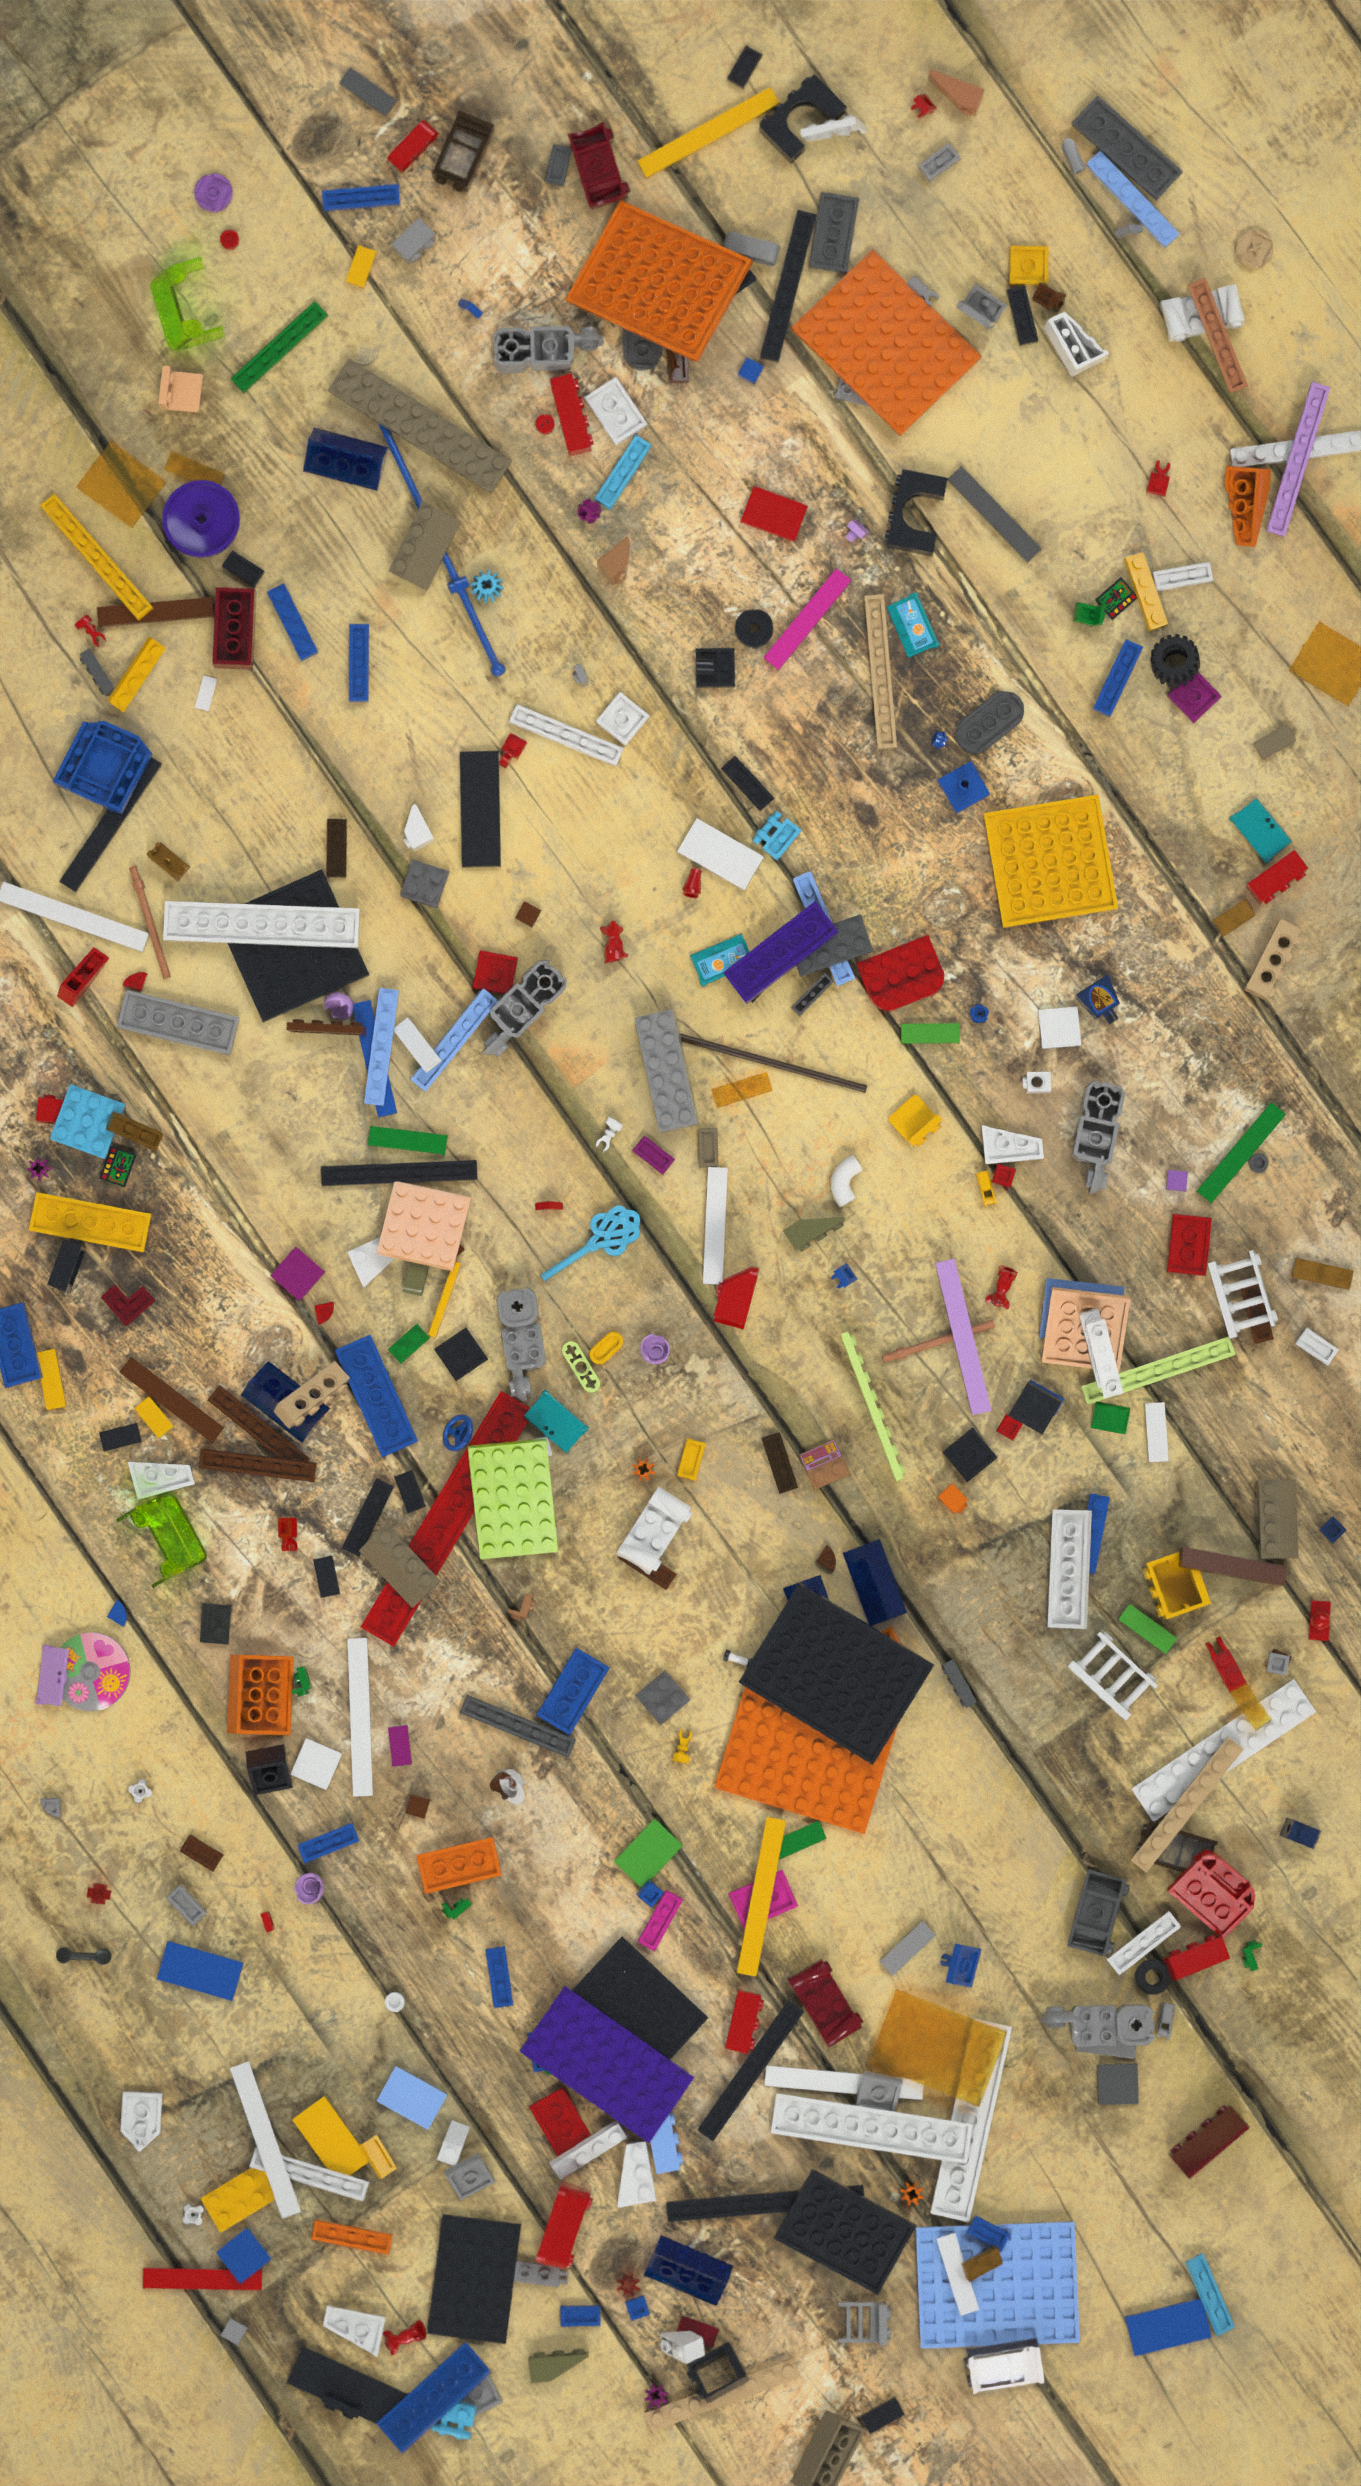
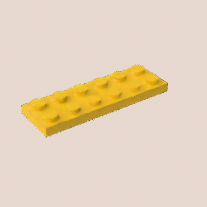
M36 1192L29 1231L144 1253L152 1214Z

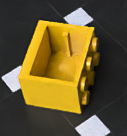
M1179 1552L1144 1564L1145 1568L1142 1569L1145 1580L1149 1579L1151 1587H1148L1152 1599L1156 1598L1158 1605L1155 1608L1158 1616L1163 1617V1620L1211 1604L1200 1571L1179 1567Z

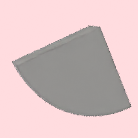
M1128 224L1115 231L1116 237L1124 238L1125 235L1134 233V235L1143 232L1142 225Z
M61 1798L40 1799L42 1807L48 1814L61 1818Z

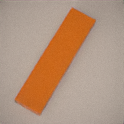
M315 2219L311 2240L389 2255L393 2234Z

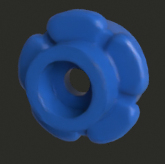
M937 730L935 732L931 745L935 746L936 749L945 746L948 739L945 736V731L940 732Z
M977 1004L974 1008H971L970 1016L973 1022L983 1023L988 1019L989 1011L982 1004Z

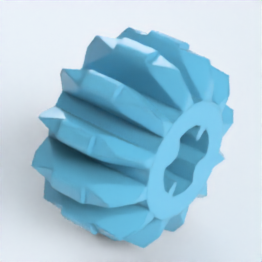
M487 570V575L480 571L481 577L479 578L474 575L473 578L476 582H471V587L475 588L472 590V594H478L476 597L478 601L484 597V603L488 602V598L495 602L494 595L500 598L501 594L498 591L504 590V587L499 585L503 580L502 578L496 579L498 577L497 572L491 576V570ZM490 583L491 589L486 588L484 590L483 584L488 585Z

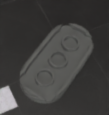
M624 329L623 355L626 363L638 371H647L654 368L661 359L662 346Z
M1000 691L992 695L958 724L955 736L959 747L969 754H980L988 750L1022 721L1024 704L1017 694L1007 691Z

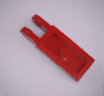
M1219 1636L1216 1638V1642L1222 1650L1221 1653L1216 1655L1210 1642L1205 1643V1646L1227 1690L1231 1693L1247 1685V1682L1229 1649L1226 1648Z

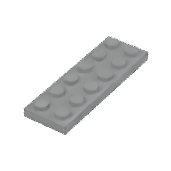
M126 990L117 1028L230 1056L240 1018Z

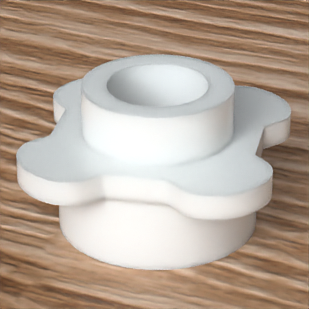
M143 1779L129 1787V1792L132 1793L134 1801L137 1803L142 1802V1799L152 1795V1791L148 1789L146 1781Z
M187 2204L184 2207L185 2217L183 2222L185 2224L195 2223L200 2225L202 2223L201 2213L204 2210L203 2207L200 2205L194 2207Z

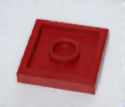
M480 950L473 989L481 990L484 988L487 992L504 995L513 986L518 957Z

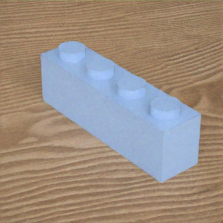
M674 2113L668 2115L650 2141L656 2174L680 2170V2165L683 2164L681 2152L677 2153L676 2145H679L678 2134L673 2133L672 2125H676Z

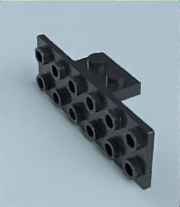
M302 2347L287 2381L289 2385L322 2399L321 2403H324V2407L331 2411L337 2409L343 2412L342 2415L348 2419H358V2416L375 2424L408 2395L406 2392L307 2347Z

